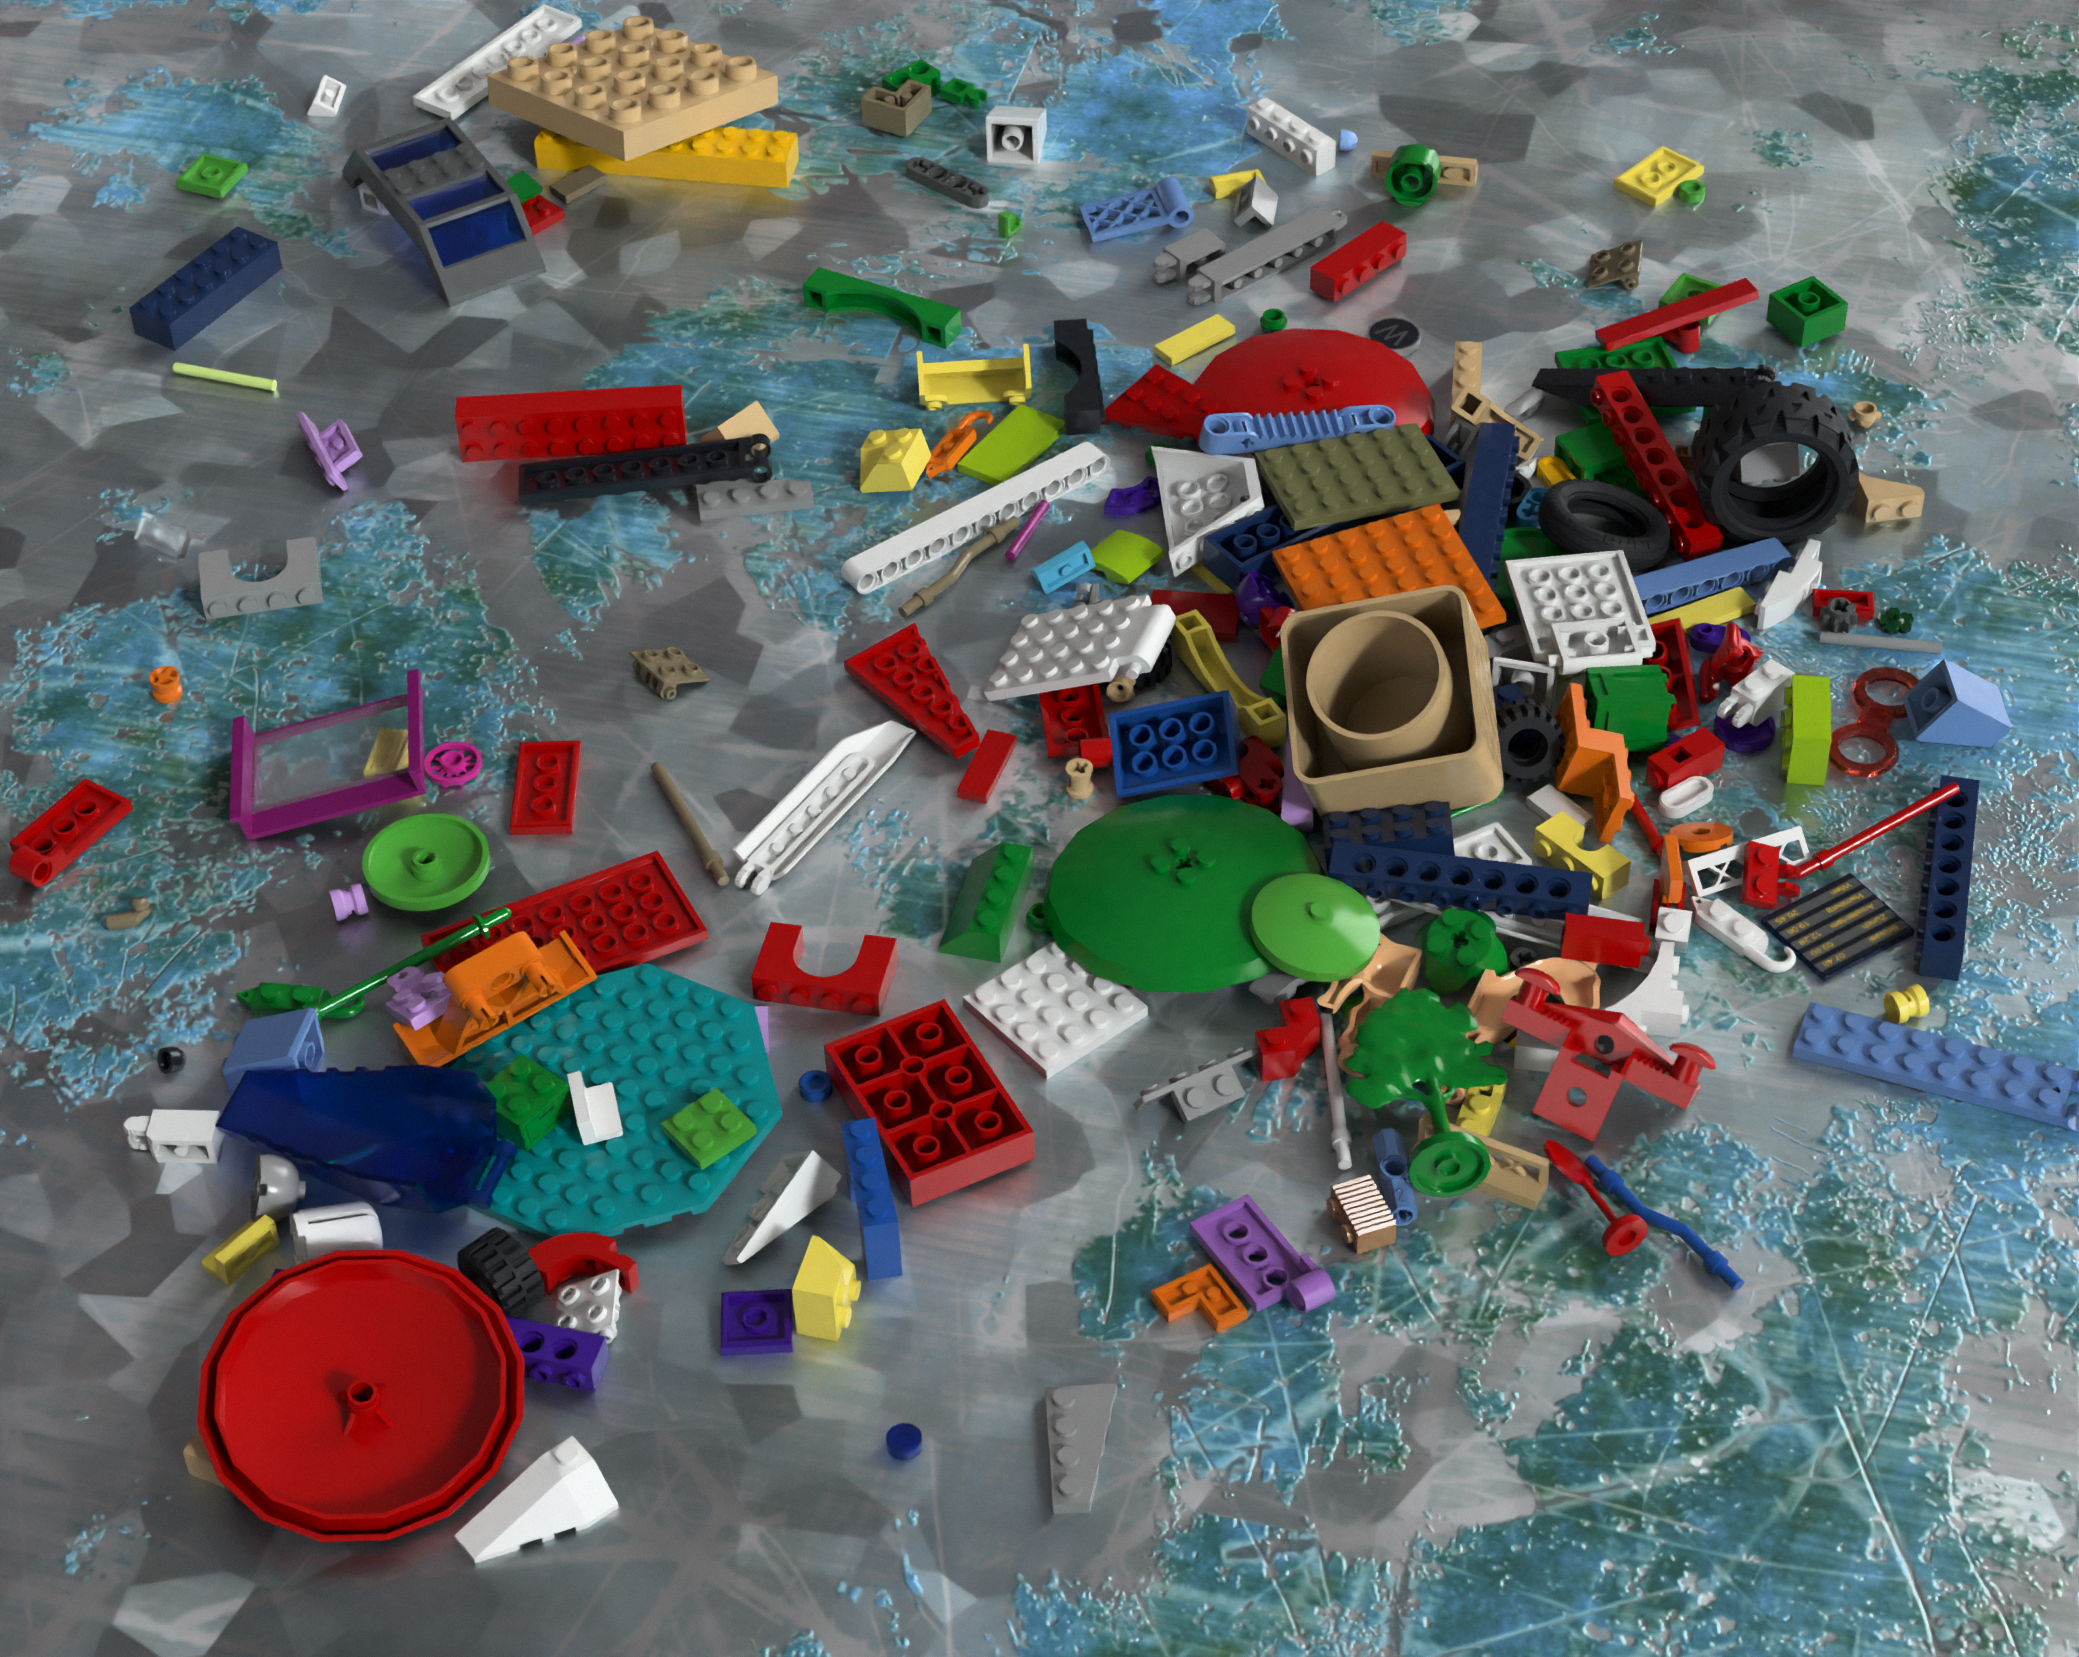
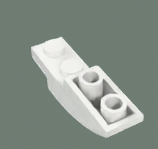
M1809 539L1805 548L1798 550L1795 566H1790L1787 572L1779 570L1774 581H1768L1764 599L1759 598L1754 614L1758 616L1757 629L1764 630L1787 619L1812 597V590L1817 589L1820 585L1823 562L1818 561L1820 541Z

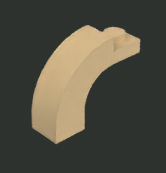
M1467 384L1450 408L1466 422L1479 429L1481 422L1515 424V436H1520V448L1517 456L1525 461L1532 458L1544 440L1543 437L1493 404L1490 399Z

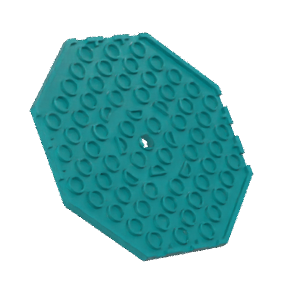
M645 963L598 975V979L465 1052L433 1087L451 1193L454 1201L544 1241L555 1236L578 1232L596 1233L611 1237L625 1233L624 1228L643 1223L646 1228L673 1221L672 1216L692 1211L693 1215L707 1212L783 1116L754 1005ZM519 1054H523L567 1082L568 1086L567 1074L581 1071L585 1088L609 1082L612 1083L623 1135L583 1145L575 1111H573L527 1152L481 1122L472 1095ZM717 1087L755 1124L757 1134L701 1170L663 1132L661 1123Z

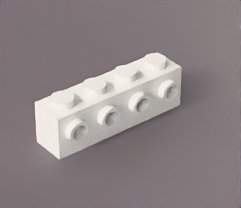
M1267 97L1247 106L1246 122L1248 134L1315 177L1335 167L1336 141Z

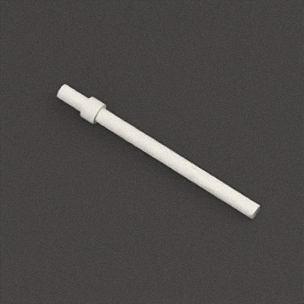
M1322 1013L1319 1019L1333 1123L1331 1142L1332 1148L1336 1150L1338 1167L1346 1170L1352 1166L1350 1155L1352 1137L1346 1125L1332 1015Z

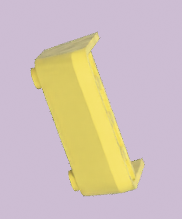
M1023 344L1022 357L923 363L922 351H916L920 405L925 406L928 411L941 410L942 406L1008 401L1009 405H1019L1020 403L1025 404L1026 399L1031 398L1032 384L1029 344Z

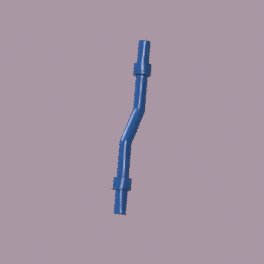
M1591 1155L1585 1160L1584 1165L1600 1180V1186L1608 1194H1614L1633 1214L1639 1215L1645 1222L1679 1236L1703 1260V1266L1712 1275H1718L1733 1291H1737L1743 1286L1744 1281L1728 1266V1260L1718 1250L1713 1251L1688 1225L1647 1208L1624 1185L1623 1178L1614 1170H1609L1595 1155Z

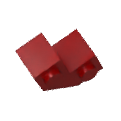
M1312 997L1279 1002V1027L1255 1031V1048L1257 1047L1259 1054L1255 1057V1062L1262 1082L1295 1077L1302 1069V1063L1309 1055H1313L1319 1048L1320 1019Z

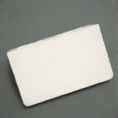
M581 1071L567 1074L576 1121L583 1145L622 1136L623 1129L613 1084L609 1082L585 1088Z

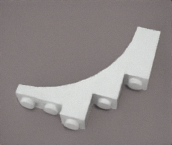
M1661 941L1658 958L1647 978L1631 994L1603 1010L1624 1013L1645 1034L1679 1038L1681 1024L1687 1025L1689 1005H1683L1684 991L1677 990L1678 980L1672 979V975L1678 976L1680 956H1674L1675 942ZM1517 1029L1513 1068L1550 1072L1560 1049ZM1607 1035L1597 1037L1596 1044L1599 1050L1602 1052H1611L1613 1050L1614 1042L1612 1038ZM1584 1053L1574 1058V1060L1595 1069V1064L1602 1065L1601 1061Z

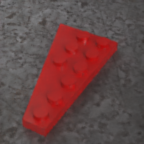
M1156 364L1105 408V422H1100V424L1119 423L1121 428L1131 429L1132 426L1144 428L1147 433L1180 439H1183L1185 436L1194 437L1196 442H1198L1206 417L1212 414L1240 413L1242 411Z
M915 623L844 661V668L847 673L955 759L980 746V739L968 715L962 711L960 701L956 695H953L947 678L935 657L931 656L928 645L924 638L922 639L919 635L918 627Z

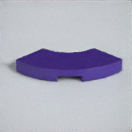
M1147 476L1142 483L1134 487L1111 489L1104 504V514L1130 515L1141 513L1160 505L1162 501L1158 478Z

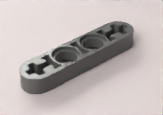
M914 157L906 162V176L910 180L971 208L979 209L989 204V190L986 186L922 157Z

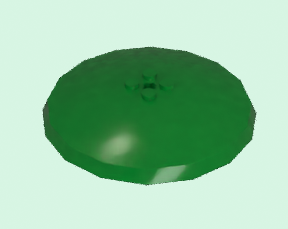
M1164 795L1117 807L1080 829L1054 861L1047 874L1042 913L1058 947L1095 976L1146 992L1205 993L1259 979L1276 968L1258 950L1249 929V918L1254 900L1267 884L1277 878L1291 874L1310 873L1327 875L1303 834L1266 808L1221 795Z

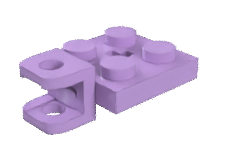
M409 966L387 979L388 986L395 992L393 999L385 1004L389 1015L414 1031L443 1015L451 997L450 991L443 983L445 974L440 971L424 976L423 971Z

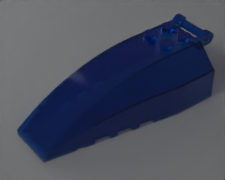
M426 1065L385 1066L384 1070H368L366 1067H356L355 1071H339L335 1067L327 1068L326 1072H311L307 1068L294 1069L293 1071H286L285 1069L246 1070L215 1125L219 1131L264 1154L283 1156L292 1161L297 1170L344 1191L383 1206L439 1214L466 1204L488 1210L494 1201L492 1195L510 1161H514L519 1151L515 1145L497 1140L496 1098L475 1072ZM492 1156H497L480 1190H477L476 1187ZM328 1161H337L334 1164L327 1163Z

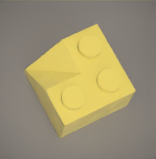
M901 428L899 430L885 431L879 429L869 433L861 447L860 490L862 493L913 490L931 458V453L921 428Z
M814 1235L811 1237L792 1287L796 1332L800 1335L838 1341L842 1328L847 1329L851 1318L850 1306L852 1301H857L859 1298L861 1281L856 1280L855 1265L822 1238Z

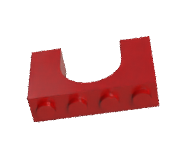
M777 922L770 923L751 976L754 1000L860 1015L881 1016L898 963L897 938L865 934L858 957L848 970L834 976L819 977L807 974L798 967L804 951L802 926Z

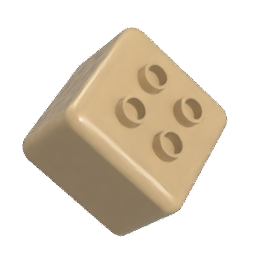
M1440 585L1296 612L1284 621L1280 637L1293 771L1322 821L1323 815H1329L1337 811L1349 813L1362 811L1367 808H1394L1402 804L1409 806L1421 805L1431 801L1449 802L1450 809L1489 803L1499 796L1503 789L1504 779L1488 646L1467 597L1460 588L1453 585Z

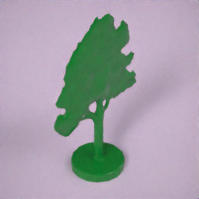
M1401 988L1391 999L1385 1001L1380 1007H1375L1373 1012L1363 1019L1362 1024L1358 1025V1034L1355 1037V1042L1359 1047L1354 1048L1353 1054L1344 1063L1348 1069L1365 1076V1079L1350 1078L1349 1083L1345 1086V1090L1348 1096L1371 1109H1377L1391 1103L1395 1098L1412 1099L1422 1102L1430 1113L1434 1135L1421 1141L1411 1151L1407 1162L1410 1181L1419 1192L1432 1197L1461 1195L1476 1188L1487 1177L1491 1162L1488 1148L1480 1138L1467 1132L1450 1130L1445 1109L1446 1100L1452 1097L1456 1088L1469 1089L1492 1084L1499 1086L1509 1081L1505 1075L1507 1071L1498 1064L1493 1067L1480 1058L1489 1056L1494 1046L1492 1043L1484 1041L1476 1044L1473 1040L1465 1038V1033L1477 1030L1479 1026L1470 1008L1459 1003V1001H1455L1452 1007L1446 1009L1440 1003L1438 994L1427 988H1420L1414 991ZM1425 1082L1428 1086L1429 1096L1415 1091L1412 1088L1413 1083ZM1441 1086H1446V1092L1441 1091Z

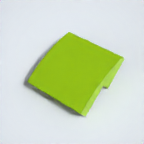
M1117 529L1090 550L1096 565L1091 570L1104 571L1108 582L1130 584L1166 554L1164 549L1152 541L1135 533Z

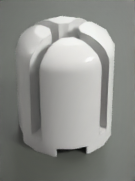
M360 1200L290 1213V1235L293 1234L296 1253L294 1261L296 1266L338 1250H383L381 1225L376 1211L369 1203Z

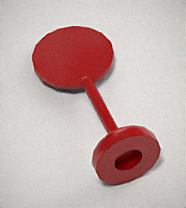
M1547 1140L1543 1144V1150L1549 1160L1565 1176L1583 1186L1610 1222V1225L1603 1232L1601 1239L1602 1246L1611 1256H1620L1640 1245L1648 1232V1225L1644 1219L1636 1214H1628L1617 1218L1591 1184L1593 1182L1592 1175L1581 1160L1563 1145L1553 1140Z

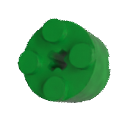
M1418 144L1402 145L1396 149L1389 162L1385 186L1388 193H1391L1397 202L1406 206H1419L1424 204L1430 197H1433L1441 174V163L1437 157V152L1433 148H1427Z

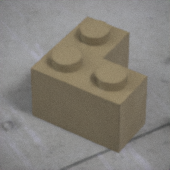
M909 79L896 92L873 86L861 98L862 124L877 130L896 134L897 136L908 137L932 112L931 86Z

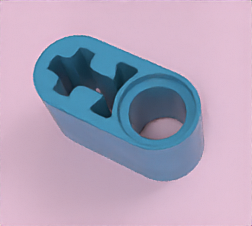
M1534 487L1528 491L1516 510L1515 528H1540L1538 509L1544 494L1549 490L1548 488Z

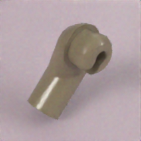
M144 896L135 897L131 901L133 909L129 912L107 915L108 930L134 928L140 924L151 912V907L148 906V899Z

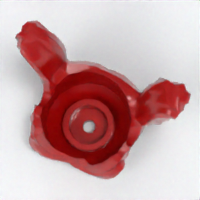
M1734 622L1726 625L1725 637L1719 644L1713 656L1704 660L1700 666L1699 700L1704 704L1714 701L1718 695L1722 680L1728 681L1730 687H1734L1750 675L1754 665L1762 658L1761 655L1764 653V650H1758L1757 646L1741 637L1739 627Z

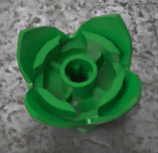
M1449 908L1443 912L1442 916L1430 920L1416 933L1415 948L1423 950L1426 977L1438 995H1447L1464 988L1471 978L1481 979L1485 969L1495 970L1497 976L1507 973V954L1503 944L1495 934V922L1488 914L1478 910ZM1464 942L1466 946L1461 945L1460 948H1455L1454 944Z

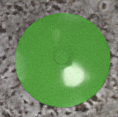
M426 813L400 819L377 833L364 851L362 870L369 891L384 904L407 911H430L460 902L477 890L489 872L491 859L487 840L481 830L474 824L450 814Z
M1291 874L1271 881L1256 896L1249 918L1250 933L1253 942L1261 954L1280 970L1310 981L1333 982L1344 980L1360 973L1372 961L1380 940L1379 921L1369 902L1349 885L1334 878L1318 874Z

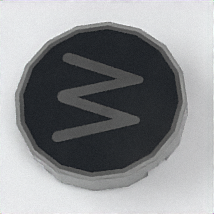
M1388 317L1373 322L1368 327L1366 338L1381 342L1400 356L1406 357L1413 354L1420 347L1421 331L1412 321L1404 318Z

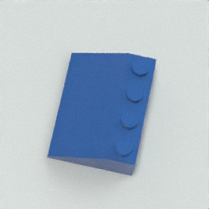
M1229 690L1109 714L1118 799L1239 775L1240 731L1237 706Z

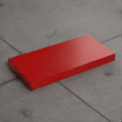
M581 741L520 742L509 825L510 835L573 834L582 752Z

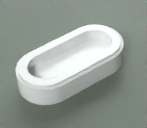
M1692 776L1660 794L1658 802L1659 812L1673 819L1682 818L1712 800L1713 783L1702 776Z

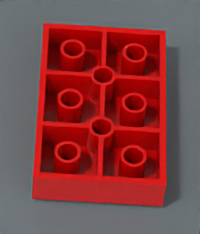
M945 999L824 1045L827 1074L831 1077L832 1082L856 1120L875 1117L885 1165L912 1208L1035 1159L1033 1129Z

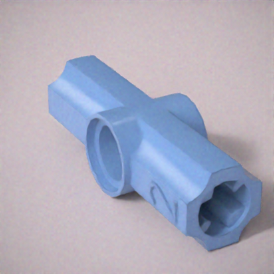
M1394 1128L1381 1129L1379 1133L1372 1136L1379 1174V1191L1383 1195L1385 1204H1387L1391 1214H1393L1397 1226H1408L1410 1222L1418 1218V1211L1413 1186L1409 1177L1408 1159L1402 1133L1396 1132Z

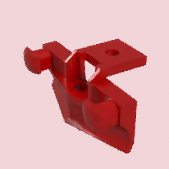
M1528 967L1517 969L1514 972L1515 976L1524 981L1518 994L1510 998L1500 1020L1560 1049L1532 1112L1592 1142L1596 1140L1623 1080L1686 1110L1701 1088L1697 1080L1703 1068L1716 1069L1715 1060L1707 1051L1687 1042H1676L1669 1046L1671 1051L1678 1054L1674 1061L1624 1013L1545 1002L1549 992L1555 995L1560 994V986L1554 978L1543 971ZM1607 1035L1612 1038L1614 1048L1611 1052H1602L1598 1049L1596 1044L1598 1036ZM1584 1053L1611 1066L1609 1075L1607 1076L1574 1060L1575 1056ZM1578 1087L1584 1090L1586 1093V1102L1584 1104H1574L1569 1099L1568 1093L1571 1088Z

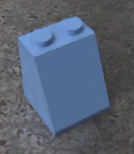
M1945 658L1902 697L1915 739L1920 742L1991 748L2012 729L1998 686Z
M305 1008L245 1021L241 1032L237 1033L234 1037L233 1048L229 1057L223 1060L221 1074L225 1077L228 1091L304 1102L326 1055L316 1008Z

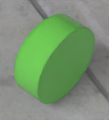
M1686 180L1679 186V198L1688 203L1700 202L1705 198L1706 187L1700 181Z

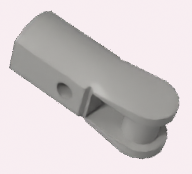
M1530 388L1514 402L1507 405L1504 412L1522 423L1543 406L1545 396L1539 389Z

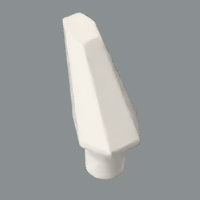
M1533 457L1516 466V471L1514 472L1522 474L1529 479L1536 469L1538 457Z

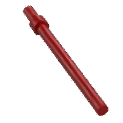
M1952 782L1829 850L1824 848L1814 853L1812 859L1797 866L1801 869V878L1798 880L1817 870L1824 871L1833 866L1835 860L1960 793L1959 786L1956 782Z

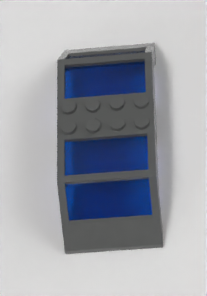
M450 117L353 150L342 170L343 177L353 189L365 182L422 251L438 287V293L449 306L546 272V266L516 192Z

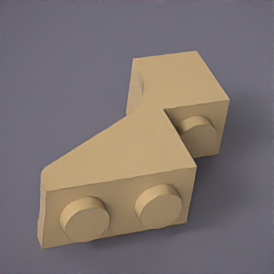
M1859 472L1858 486H1853L1855 497L1852 501H1855L1865 523L1921 516L1925 497L1922 488L1870 477Z

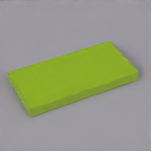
M1020 403L957 463L958 471L997 486L1023 473L1066 431L1065 421Z

